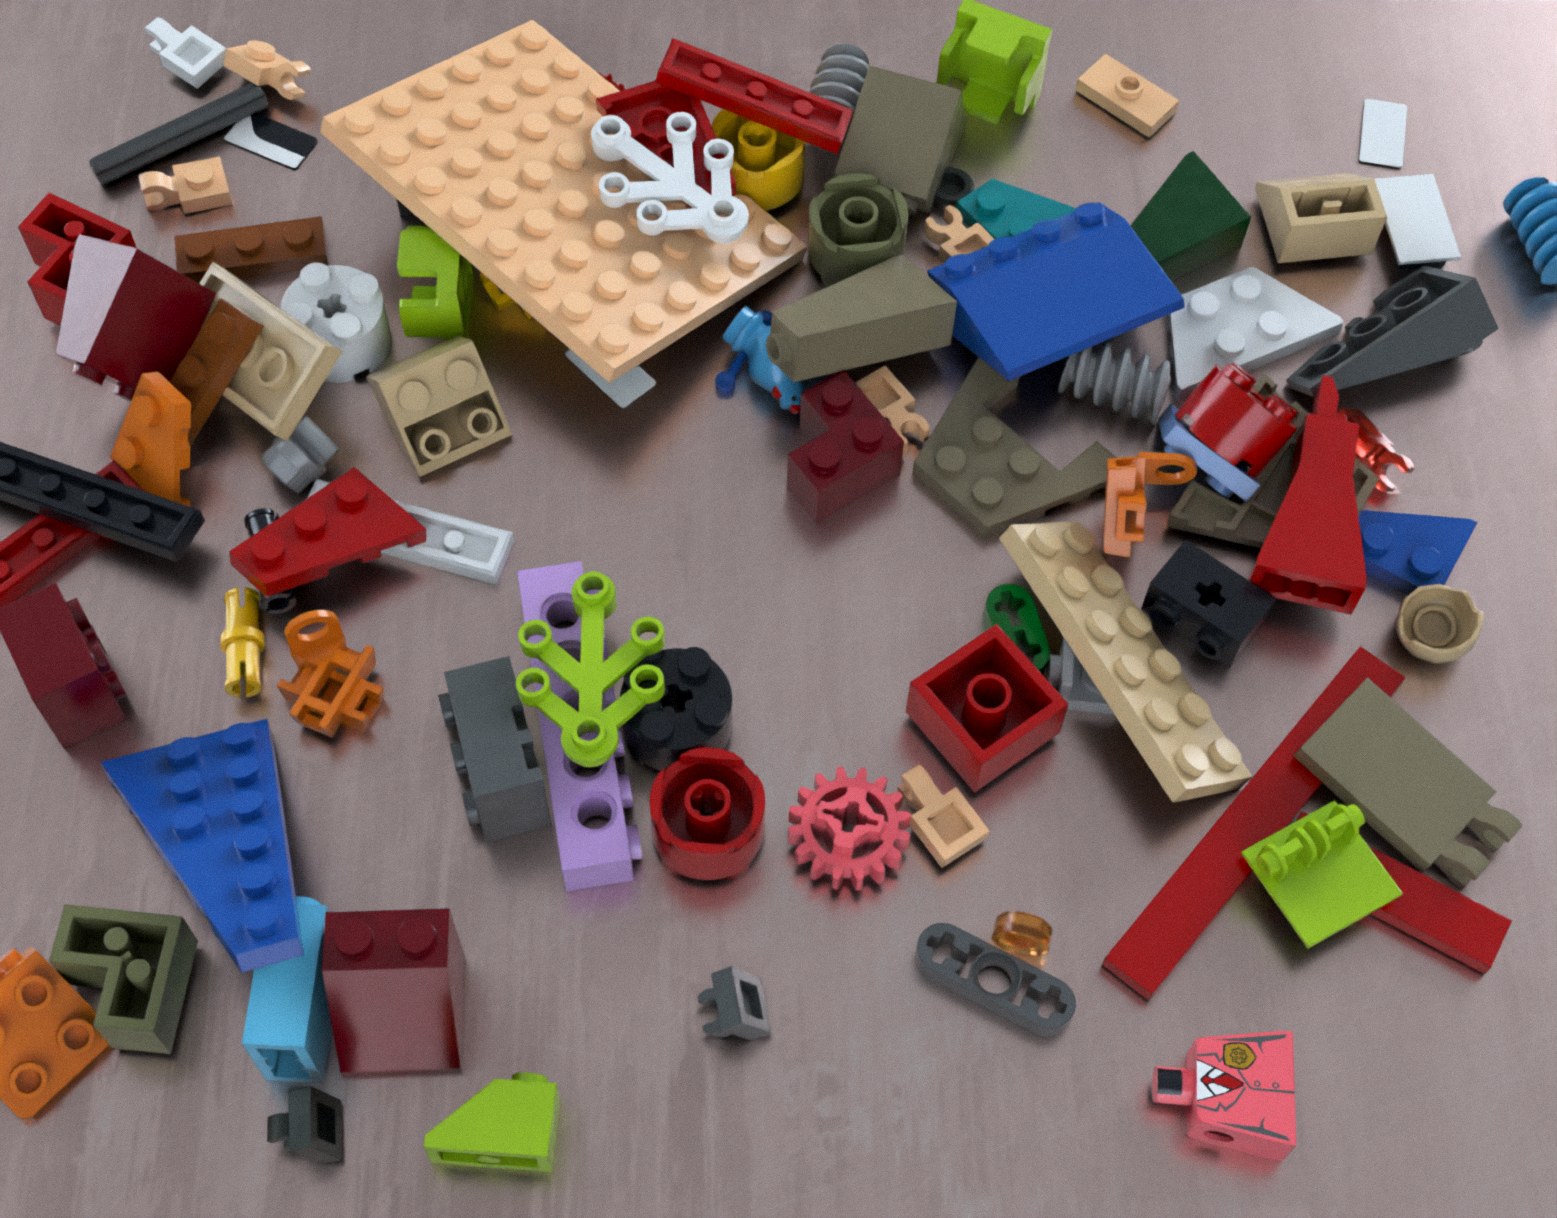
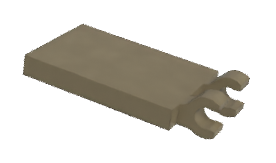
M1368 677L1293 755L1348 806L1351 804L1356 805L1363 813L1365 821L1421 872L1435 863L1448 879L1461 889L1465 888L1472 879L1476 880L1490 862L1475 848L1454 840L1458 834L1467 826L1485 846L1496 852L1505 841L1508 843L1523 826L1510 812L1488 804L1487 802L1497 791Z

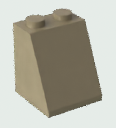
M869 65L834 176L862 173L880 178V185L887 187L891 191L894 186L901 192L907 203L908 215H915L917 210L930 213L937 188L939 189L941 186L944 171L950 166L967 123L962 90Z

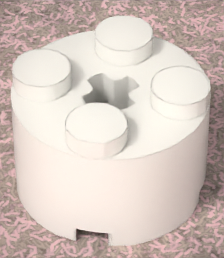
M315 262L303 267L300 277L286 290L282 298L281 308L342 351L324 382L345 383L355 380L354 374L368 368L370 373L377 369L386 359L392 343L389 321L377 279L369 273L343 265L326 266L323 263Z

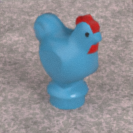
M745 306L730 323L722 339L732 346L731 349L733 351L743 350L747 354L749 376L756 384L772 392V396L780 402L782 409H789L792 413L799 414L801 393L805 391L802 381L793 382L777 365L771 362L766 349V340L770 334L771 325L767 326L763 323L764 318L761 312L755 313Z

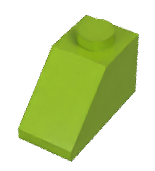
M530 1072L514 1073L512 1080L495 1078L425 1135L423 1147L430 1162L552 1172L561 1104L557 1083H549L546 1076Z

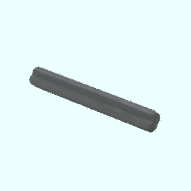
M250 83L91 158L89 161L90 168L96 179L101 184L106 185L265 109L268 106L265 93L260 86Z

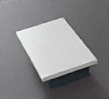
M1433 174L1375 179L1387 214L1385 225L1391 240L1392 252L1398 269H1418L1422 265L1434 268L1444 266L1446 261L1461 259V254Z

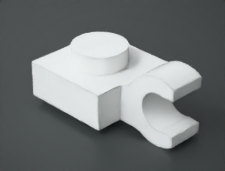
M157 17L144 28L147 34L155 38L149 46L154 53L160 56L162 66L197 89L223 67L226 48L192 25L183 33H180L168 22Z

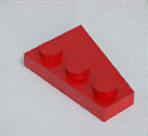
M655 81L596 98L597 111L603 117L607 115L620 117L629 125L633 139L673 168V149L666 136V121L670 115L676 112H686L692 115L696 121V138L692 143L695 184L712 195L711 171L707 170L704 166V146L710 140L717 139L701 100ZM677 127L674 130L678 132H684L688 129L685 127ZM723 154L712 155V157L716 159H722L725 157ZM730 170L732 196L737 195L736 181Z
M353 467L229 551L230 564L262 594L268 597L329 576L330 569L356 559L366 563L381 558L382 550L405 542L408 547L426 542V528L358 469Z

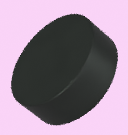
M947 167L943 174L941 186L939 189L937 188L933 207L944 212L945 207L948 205L956 208L958 200L974 191V182L969 174L958 168Z

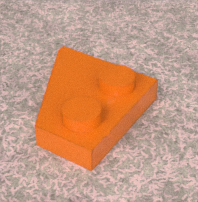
M142 373L110 458L115 460L146 492L190 507V499L180 497V470L190 468L191 448L188 442V432L191 428V402L161 373Z

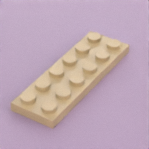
M1079 521L1011 524L1000 536V541L1172 803L1238 790L1249 781L1252 775L1242 762L1240 751L1225 737L1211 716V710L1206 701L1195 693L1182 674L1179 661L1165 649L1153 631L1149 617L1136 606L1123 587L1121 576L1108 565L1095 546V539L1091 532L1082 526Z

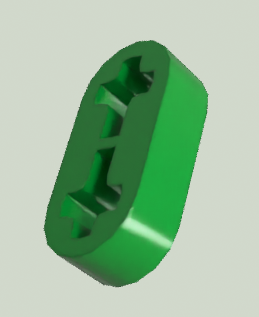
M1002 584L995 587L988 594L983 617L986 630L998 624L1016 646L1017 642H1021L1026 656H1034L1032 664L1044 675L1050 656V649L1032 597L1024 588L1014 584ZM1001 604H1008L1011 611L1018 610L1015 626L1011 625L1006 612H999Z

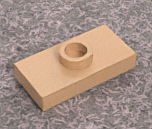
M1106 53L1077 79L1075 89L1077 92L1148 138L1169 120L1178 109V99Z

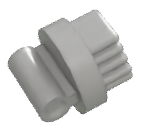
M306 416L298 423L288 441L277 436L273 440L274 444L262 455V459L267 468L284 485L296 493H300L312 481L315 482L316 479H319L327 471L324 465L340 448Z

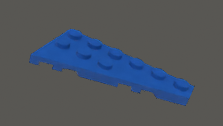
M268 719L252 723L234 724L225 730L194 738H180L171 744L100 762L111 786L118 790L127 809L136 816L143 827L145 835L175 878L182 882L198 910L201 909L210 922L214 934L241 972L304 955L274 739Z

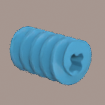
M1545 177L1526 179L1516 185L1506 195L1503 207L1510 216L1512 226L1518 231L1519 240L1525 245L1526 254L1533 261L1534 270L1540 275L1541 283L1546 285L1557 284V182L1549 183V180Z

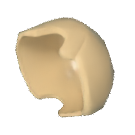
M1435 584L1418 587L1402 600L1396 617L1395 627L1399 640L1411 655L1432 664L1454 662L1473 649L1480 636L1484 618L1483 612L1476 608L1466 590L1452 589L1449 586Z

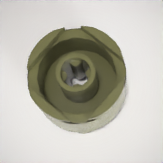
M862 173L837 176L825 183L824 190L817 197L814 195L810 202L808 257L814 269L821 275L822 282L827 287L894 256L904 255L908 223L907 203L901 192L894 186L891 191L887 187L880 185V178Z

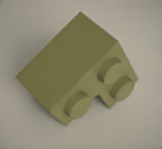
M64 904L49 962L70 985L103 988L93 1027L111 1048L171 1054L198 944L197 938L183 916Z

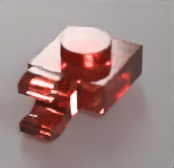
M1341 408L1337 414L1345 415L1348 422L1360 424L1356 457L1358 459L1360 457L1369 459L1371 464L1370 470L1379 477L1376 484L1377 489L1383 492H1392L1396 487L1386 477L1387 468L1391 464H1395L1403 473H1411L1415 469L1412 461L1407 456L1395 451L1392 448L1394 444L1361 410Z

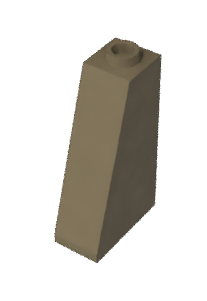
M904 255L894 256L772 312L771 331L766 340L768 357L793 382H798L949 346L952 340L957 301Z

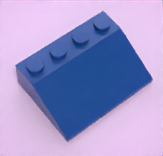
M1100 202L1082 204L1072 213L1054 220L1037 222L1032 226V229L1012 237L997 238L991 241L987 247L969 254L952 256L944 264L927 270L928 276L957 301L952 336L1008 381L1185 308L1184 298L1126 219Z

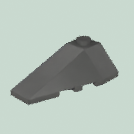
M1422 265L1373 300L1376 310L1365 319L1362 317L1353 318L1345 326L1348 334L1347 337L1341 342L1337 341L1324 345L1286 381L1291 389L1315 397L1323 375L1333 377L1337 390H1341L1471 353L1482 345L1484 338L1499 328L1476 278Z

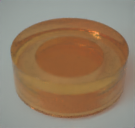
M1009 911L996 917L992 941L1000 948L1012 953L1040 956L1049 952L1053 929L1046 920L1036 915Z

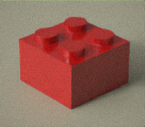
M996 624L911 681L905 712L975 793L1058 735L1069 704Z

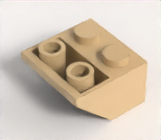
M1344 173L1259 181L1255 186L1278 263L1372 254L1387 219V214L1374 178Z
M458 335L366 376L386 423L419 477L513 435L473 340Z

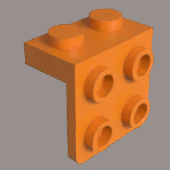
M30 946L21 954L15 948H12L0 958V1099L20 1118H30L37 1113L109 1045L93 1027L97 1012L36 949Z

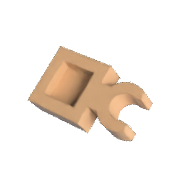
M951 205L945 207L944 221L948 224L947 226H941L933 218L928 217L925 220L924 228L927 239L934 244L940 245L939 258L944 263L952 256L972 253L987 247L991 241L995 240L979 223L967 229L962 224L963 218L960 211Z
M886 365L855 382L904 440L903 455L907 453L908 440L902 435L903 433H914L923 443L928 440L930 431L928 422L922 416L912 413L915 408V398Z

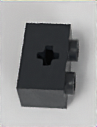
M1185 540L1150 582L1141 609L1149 613L1152 620L1159 626L1169 630L1173 629L1192 642L1196 649L1205 657L1219 660L1231 668L1265 625L1276 598L1190 541Z

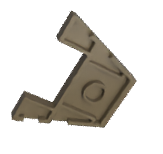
M978 357L915 459L912 473L984 538L1006 531L1011 524H1024L1042 517L1047 509L1067 501L1075 504L1088 499L1091 492L1106 487L1107 459L1117 457L1098 441L1062 470H1058L989 410L1018 386L1019 377L1008 381Z
M1262 373L1253 389L1266 399L1269 395L1275 394L1298 412L1292 420L1298 428L1297 431L1264 469L1258 478L1260 486L1247 502L1244 500L1242 505H1238L1191 481L1171 511L1166 525L1183 531L1262 548L1288 491L1296 439L1308 412L1296 401L1290 404L1276 391L1278 384ZM1355 456L1353 480L1359 515L1375 489L1379 477Z

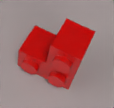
M49 192L18 226L34 263L40 266L27 283L43 317L61 326L75 242L79 234L137 248L130 230Z

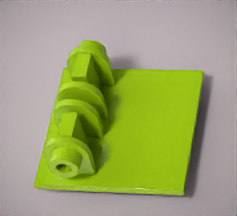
M1334 800L1241 852L1244 859L1308 949L1403 895L1397 884L1359 834V827L1365 823V818L1361 810L1354 804L1349 806L1338 805Z

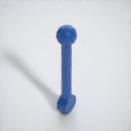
M767 310L759 311L764 318L763 323L770 326L772 313ZM743 350L738 352L726 372H721L716 376L715 385L720 393L728 394L735 389V376L748 357Z

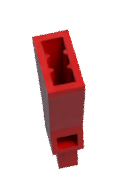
M1323 375L1315 394L1312 414L1307 413L1296 439L1288 491L1247 580L1275 598L1352 615L1366 589L1367 583L1353 480L1360 424L1348 422L1345 415L1337 414L1339 402L1337 387L1333 377Z

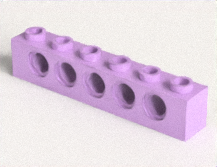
M582 561L517 571L525 623L530 620L546 622L551 628L553 641L580 663L581 617L574 610L571 590L575 581L584 574ZM597 589L587 591L586 593L593 595L597 594L598 592ZM561 621H571L575 623L573 626L566 629H558L553 627L555 624ZM604 633V659H608L607 645ZM533 635L527 641L529 643H539L545 637ZM530 658L531 668H540L548 674L552 692L579 712V694L538 658ZM534 683L535 692L543 687L540 683ZM614 686L603 694L602 711L616 701ZM538 710L566 892L634 881L632 860L642 859V851L637 825L626 826L623 808L634 807L628 773L617 775L615 758L625 756L621 727L617 730L619 743L615 753L606 763L597 766L601 769L597 774L591 777H581L576 775L575 772L582 766L570 760L563 751L561 744L562 730ZM586 733L580 736V738L590 741L595 739L599 733ZM596 815L604 816L610 820L599 829H589L582 825L587 818Z

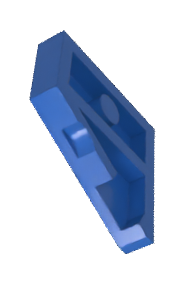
M1362 510L1358 517L1366 574L1407 595L1421 586L1445 585L1478 522L1466 518Z

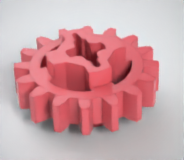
M843 766L837 767L835 780L830 782L821 773L816 774L814 781L815 791L801 786L798 790L797 800L801 806H790L788 822L794 826L788 828V844L799 845L795 850L796 863L803 864L812 861L810 878L813 880H817L825 872L832 875L831 886L833 889L839 888L843 878H851L855 890H862L863 877L866 875H870L873 880L880 884L884 881V864L890 868L898 869L902 858L899 850H908L911 834L904 830L910 826L911 814L908 811H898L902 806V793L895 792L887 795L885 793L887 778L884 776L877 779L873 784L867 782L866 768L861 767L855 778H847ZM870 805H872L880 814L874 813ZM846 823L855 825L853 832L843 831ZM817 841L825 843L831 854L825 851ZM866 853H870L869 855H867V856H865V857L859 858L860 856H862V855H864V854H866Z

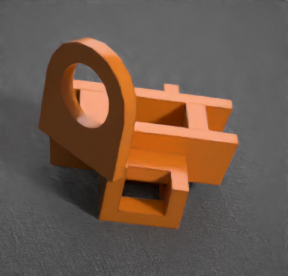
M1138 452V456L1107 459L1102 537L1103 553L1130 558L1131 541L1144 542V517L1146 512L1144 484L1175 485L1186 483L1194 479L1197 474L1196 461L1183 454ZM1165 465H1176L1183 467L1185 470L1177 473H1164L1159 471L1158 468Z
M313 610L296 616L288 622L284 634L291 650L290 655L299 670L291 683L280 679L277 684L285 700L294 703L289 715L296 723L333 738L341 723L365 732L384 700V688L366 681L376 665L374 647L366 645L362 653L348 648L338 617L332 611ZM326 623L325 627L315 633H298L300 629L309 624ZM339 668L349 672V675L346 676L336 671ZM325 683L329 684L322 698L317 697ZM363 699L367 700V702L360 712L357 709L359 708ZM312 711L323 715V718L312 715Z

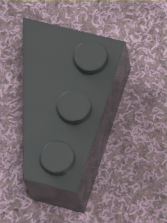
M507 656L444 672L448 693L439 694L438 697L445 726L457 725L460 741L450 743L457 775L460 776L467 773L469 775L472 790L462 793L469 826L481 823L486 843L552 826L540 767L537 765L532 737L523 711V704L518 697L516 679L510 657Z

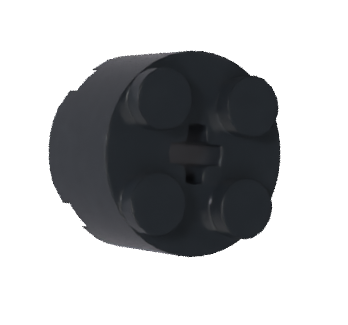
M698 647L661 650L654 655L646 656L624 675L620 697L631 689L630 675L637 667L646 664L654 665L664 675L665 693L663 697L655 703L646 704L622 726L627 749L640 764L644 766L645 763L661 771L664 767L666 769L672 763L679 760V755L689 750L704 747L724 749L732 734V689L726 674L711 659L708 652ZM644 680L638 686L643 689H650L657 682Z

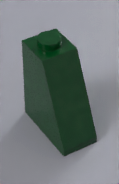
M1192 151L1184 156L1130 226L1172 282L1241 248L1251 215L1201 158Z

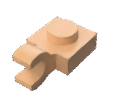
M257 40L248 41L246 45L226 48L223 66L257 86L270 85L286 99L292 100L305 97L306 91L297 87L293 80V76L300 77L310 74L311 69L304 62L298 60L291 62L277 54L272 45Z
M220 156L172 165L174 176H167L157 171L145 172L138 176L148 211H158L171 205L181 204L183 213L188 214L232 205Z
M920 764L901 776L904 783L899 785L897 790L902 793L905 802L911 808L917 810L916 813L911 815L910 827L941 868L987 839L990 830L957 787L942 795L928 772Z

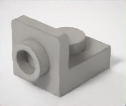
M1063 638L1059 655L1050 654L1046 679L1069 704L1067 710L1115 715L1065 638Z

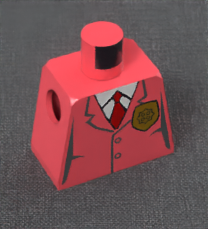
M1293 1031L1210 1036L1195 1039L1186 1054L1185 1069L1155 1066L1152 1078L1153 1102L1186 1106V1134L1191 1139L1271 1160L1283 1161L1296 1146Z

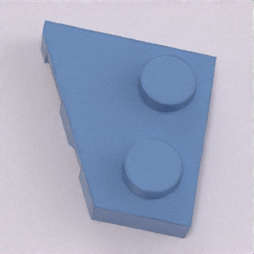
M1170 403L1158 418L1162 439L1167 443L1163 448L1166 453L1183 454L1191 457L1196 461L1197 466L1208 473L1205 480L1211 487L1227 498L1236 493L1247 502L1260 486L1258 478L1246 474L1250 468L1242 461H1239L1236 466L1232 465L1197 438L1188 429L1190 425L1176 417L1175 413L1179 409Z

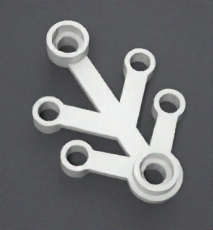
M673 113L666 121V136L672 144L674 168L633 139L629 125L620 117L607 115L597 121L591 131L592 149L595 155L609 162L625 158L655 180L629 182L623 174L611 172L604 175L599 182L600 199L608 207L617 208L626 203L642 202L637 208V226L641 232L647 235H658L665 230L702 229L712 241L730 243L738 239L746 230L749 221L748 209L740 199L732 196L730 169L733 166L734 150L731 143L727 140L713 139L704 146V166L707 170L711 171L712 195H710L695 184L692 143L696 138V121L689 113ZM677 127H685L688 130L684 132H678L674 129ZM723 154L726 157L722 159L713 158L712 155ZM618 187L622 189L620 192L611 193L607 191L609 188ZM682 200L692 208L667 211L665 205L659 201ZM725 214V215H729V216H728V217H719V216H717V215ZM648 215H657L660 217L659 219L654 221H649L645 219V217Z

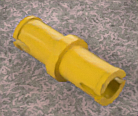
M239 587L230 589L225 593L226 630L220 636V648L226 654L225 691L230 696L240 698V678L242 677L246 679V697L255 696L261 691L260 653L265 648V636L259 630L260 596L256 590L246 587L244 607L239 606Z

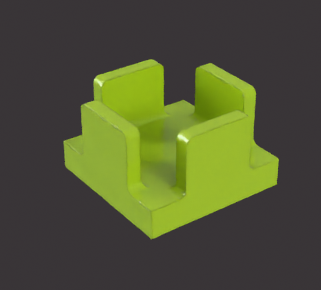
M963 0L957 9L954 30L940 52L936 83L946 86L951 77L967 83L962 92L965 113L993 124H998L1012 101H1016L1014 112L1024 115L1028 106L1034 108L1041 95L1052 29L973 0Z
M408 226L407 229L400 232L397 260L398 274L401 277H436L437 285L415 286L412 289L411 299L399 300L398 310L404 335L406 337L444 338L446 341L458 335L469 339L474 266L430 227Z

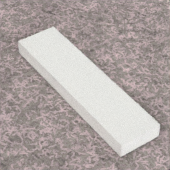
M316 479L308 498L330 484V482ZM394 500L426 528V542L412 547H408L405 542L382 550L381 554L497 585L515 542L513 532Z

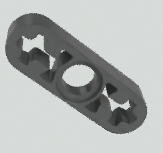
M933 924L927 927L919 936L915 951V962L919 971L929 980L1038 1036H1056L1062 1033L1070 1024L1075 1012L1076 1000L1073 991L1064 981L952 924ZM942 942L952 945L951 956L958 961L946 957L942 964L934 962L932 960L934 950L931 947L938 948ZM971 953L977 957L973 960L968 977L965 979L959 975L962 971V963L966 964L968 954ZM987 966H998L1008 973L1011 986L1003 993H990L980 985L978 973ZM1022 980L1030 983L1025 995L1034 1000L1023 996L1019 1007L1012 1002L1018 994ZM1047 995L1053 996L1057 999L1055 1009L1062 1013V1015L1052 1012L1048 1019L1041 1017L1037 1014L1039 1004L1036 1001L1042 1002Z

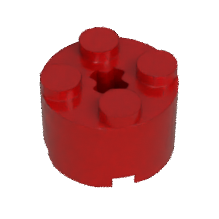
M1227 363L1224 368L1215 364L1175 415L1180 421L1190 416L1194 422L1188 429L1197 438L1234 466L1240 460H1245L1253 466L1246 474L1258 478L1297 431L1298 428L1292 420L1298 412L1275 394L1269 395L1266 399L1255 391L1252 387L1257 380L1236 363Z
M711 747L696 748L679 755V760L672 763L666 769L664 767L655 777L649 800L652 837L664 865L670 870L699 880H717L745 872L750 866V862L758 853L764 838L765 790L758 775H755L744 764V760L728 750ZM704 812H713V815L704 816Z

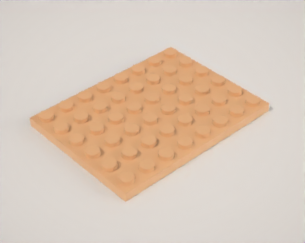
M534 20L517 26L322 118L320 133L609 383L802 261L808 248L788 228L779 223L750 197L743 194H737L734 197L740 199L748 209V226L738 239L730 243L714 242L706 236L702 229L665 230L658 235H647L641 232L637 226V208L642 202L626 203L617 208L608 207L603 204L600 199L599 182L608 173H621L627 177L629 182L655 180L625 158L609 162L595 155L592 149L591 131L597 121L603 117L597 111L596 98L619 92V90ZM618 187L609 188L607 191L611 193L620 192L622 189ZM682 200L659 201L665 205L667 211L689 209ZM722 214L717 216L728 217L729 215ZM648 215L645 217V219L649 221H654L660 218L657 215Z

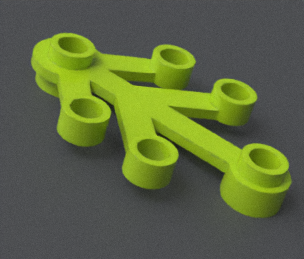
M591 571L581 575L575 581L571 590L574 610L581 617L580 663L553 641L551 628L546 622L530 620L524 623L518 632L522 652L530 658H538L579 694V712L552 692L550 678L544 670L528 668L522 671L516 679V688L520 701L526 706L536 707L562 730L561 744L564 753L570 760L584 767H597L606 763L618 747L619 737L617 730L646 704L657 702L665 693L662 671L654 665H641L634 669L630 675L631 689L602 711L603 694L647 655H654L660 652L665 645V632L663 624L657 618L648 616L639 618L631 626V639L604 661V619L611 616L617 607L616 590L613 581L600 572ZM590 590H601L599 593L593 595L586 593ZM644 632H654L657 634L651 640L639 638ZM533 635H542L545 637L539 643L527 642V640ZM644 680L657 682L650 689H643L638 686ZM531 683H540L543 685V687L536 692H528L525 690V688ZM586 733H599L595 739L590 741L580 738V736Z

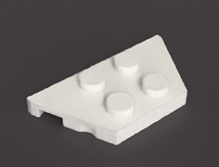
M1253 266L1182 294L1185 308L1166 315L1167 331L1171 334L1169 344L1170 363L1174 364L1175 374L1173 395L1177 401L1189 397L1215 364L1224 368L1227 363L1232 364L1234 362L1249 372L1340 334L1344 321L1340 316Z

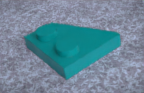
M993 178L956 202V208L960 211L963 218L962 221L968 227L979 223L994 239L1012 237L1032 229V226L1037 222L1054 220L1072 213L1076 209Z

